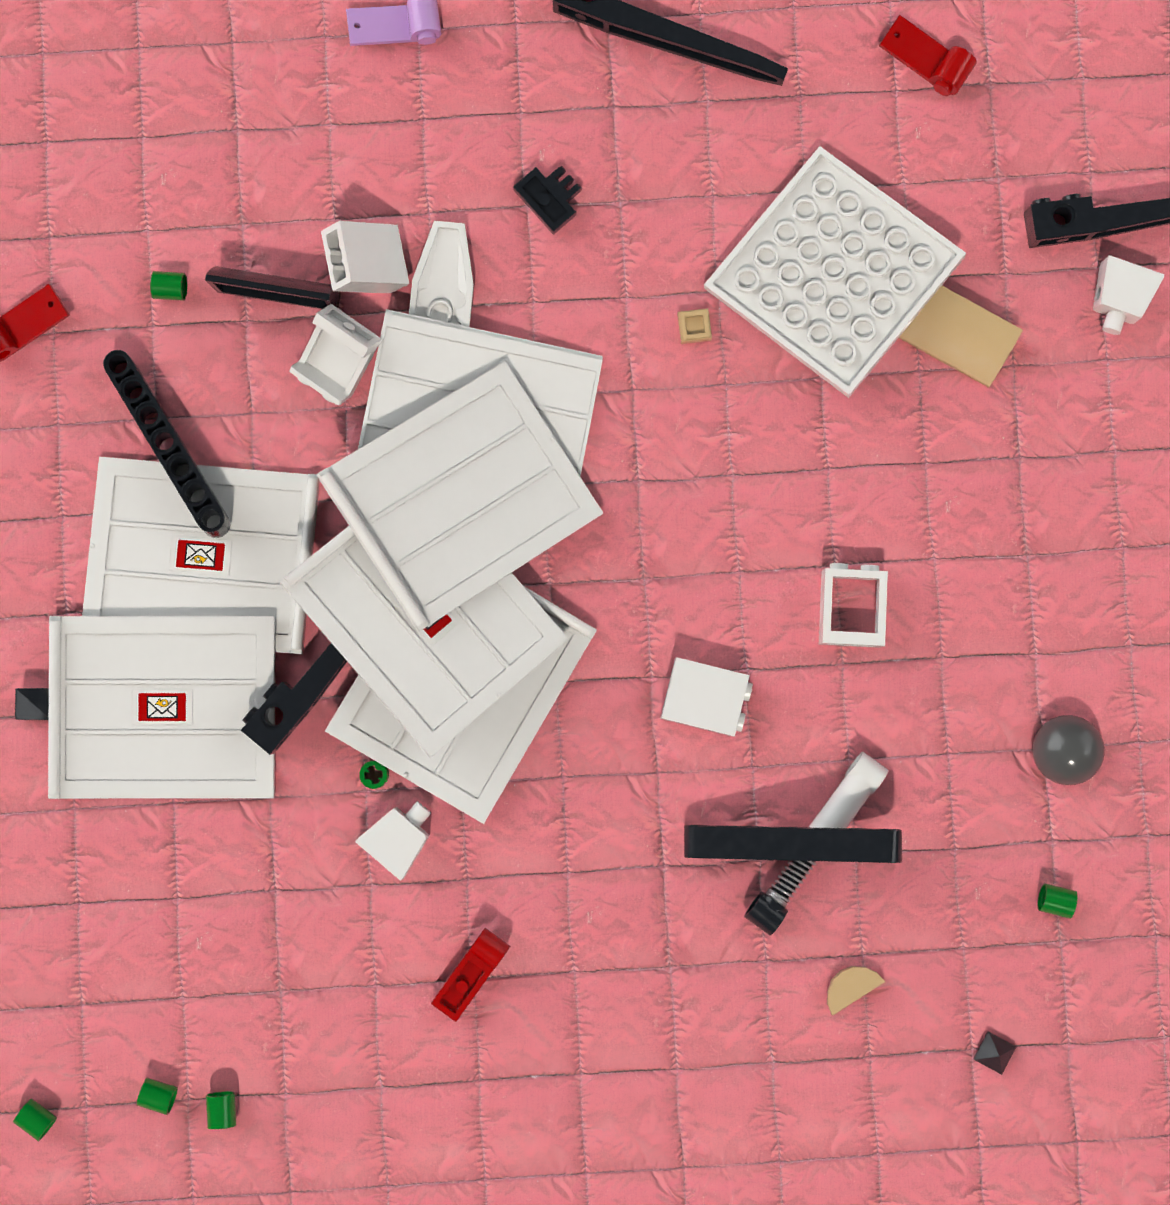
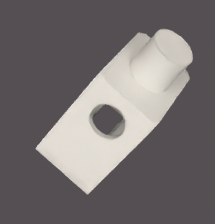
M1110 255L1105 258L1099 266L1093 304L1095 312L1106 315L1102 330L1109 334L1120 335L1124 322L1134 324L1140 320L1165 274Z
M418 801L407 814L395 807L363 833L355 842L401 881L409 872L430 836L420 826L429 817L431 812Z

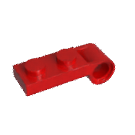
M484 928L431 1004L457 1022L511 946L487 928Z

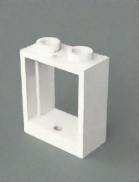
M831 563L830 568H825L821 571L819 645L877 648L885 646L888 571H879L878 565H861V570L848 569V564ZM833 578L877 580L875 633L831 631Z

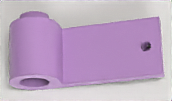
M407 0V5L346 9L350 46L408 42L429 45L435 43L436 39L441 36L437 0Z

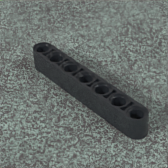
M121 350L109 352L103 362L107 375L196 523L208 536L212 538L223 537L230 529L229 517L139 368L126 352ZM119 363H127V367L123 372L115 373V368ZM143 388L138 398H130L132 390ZM158 413V418L154 423L145 424V419L149 414ZM172 438V447L167 450H161V443L165 439ZM189 464V470L185 475H176V470L180 465ZM203 489L205 491L203 499L198 502H192V494L196 490ZM213 515H219L221 517L219 525L214 528H208V519Z
M685 825L684 857L901 863L902 830Z

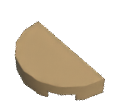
M850 966L840 970L831 979V984L827 991V1005L831 1015H835L885 982L877 972L866 967Z

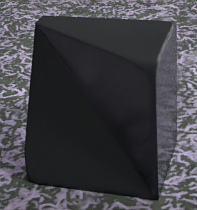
M49 688L15 689L16 720H48Z

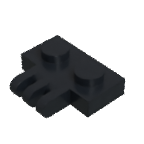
M563 166L558 167L547 178L535 167L513 186V190L554 235L576 216V211L568 202L578 195L582 188L579 184H576L569 191L566 189L574 181L571 175L566 176L561 182L558 180L566 172Z

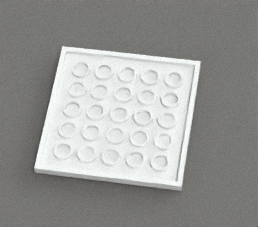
M819 146L704 284V289L849 398L962 262L966 252Z

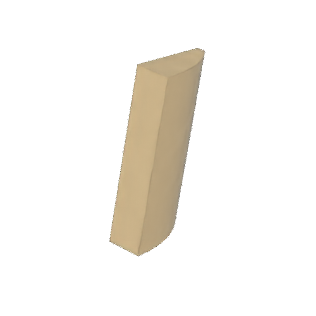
M941 286L901 334L899 339L989 388L1023 330L950 289Z

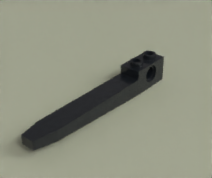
M553 0L554 13L608 34L747 78L782 86L788 68L759 54L622 2V0H594L591 2L584 0Z
M1081 194L1067 195L1059 201H1051L1050 198L1034 200L1024 212L1029 248L1088 241L1170 224V198L1093 208L1092 196L1081 197ZM1059 214L1063 216L1066 224L1060 225L1056 223L1053 215Z
M331 643L294 687L287 682H281L279 685L277 683L272 684L263 695L266 701L259 709L253 707L243 718L242 721L245 723V726L241 731L269 755L274 754L317 704L347 663L346 659ZM273 707H278L283 712V720L278 725L272 724L268 719V713Z

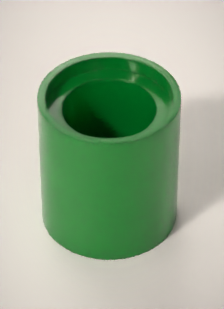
M153 271L150 282L152 298L185 301L187 295L186 274Z
M1044 883L1038 897V911L1071 919L1077 906V891Z
M146 1078L138 1095L137 1106L168 1115L173 1107L178 1087Z
M224 1091L206 1095L208 1129H226L236 1126L235 1092Z
M30 1099L19 1111L13 1123L39 1142L53 1126L57 1117L35 1100Z

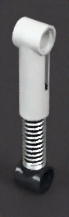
M861 752L850 765L844 779L809 827L847 828L868 797L883 782L889 770L865 752ZM788 861L789 866H784L786 870H782V875H778L779 880H775V885L771 884L773 888L768 889L766 893L760 892L747 909L744 917L768 935H772L787 915L788 910L785 907L788 905L787 902H790L789 897H793V892L796 893L795 888H800L798 884H802V879H806L805 875L810 874L809 869L813 870L811 866L816 865L815 861Z

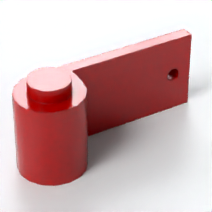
M901 15L896 18L879 44V47L934 85L935 91L943 96L956 95L977 64L976 58L966 49L953 46L948 50Z
M47 284L0 317V362L70 316L51 284Z

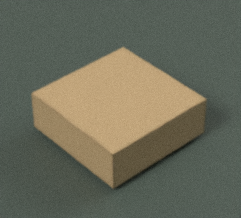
M708 308L677 313L681 344L712 340Z

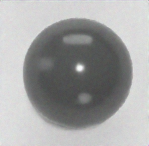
M1063 715L1050 719L1042 725L1034 738L1032 752L1037 768L1046 778L1061 785H1077L1088 781L1099 771L1104 760L1105 747L1099 731L1093 724L1078 716Z

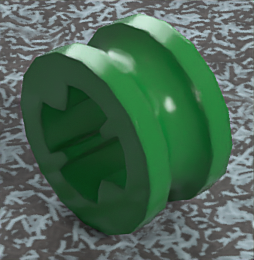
M377 761L365 763L360 770L362 784L370 789L384 786L389 778L387 767ZM371 766H375L376 770H382L383 777L378 778L380 782L374 784L372 779L366 778V772H371L368 769Z

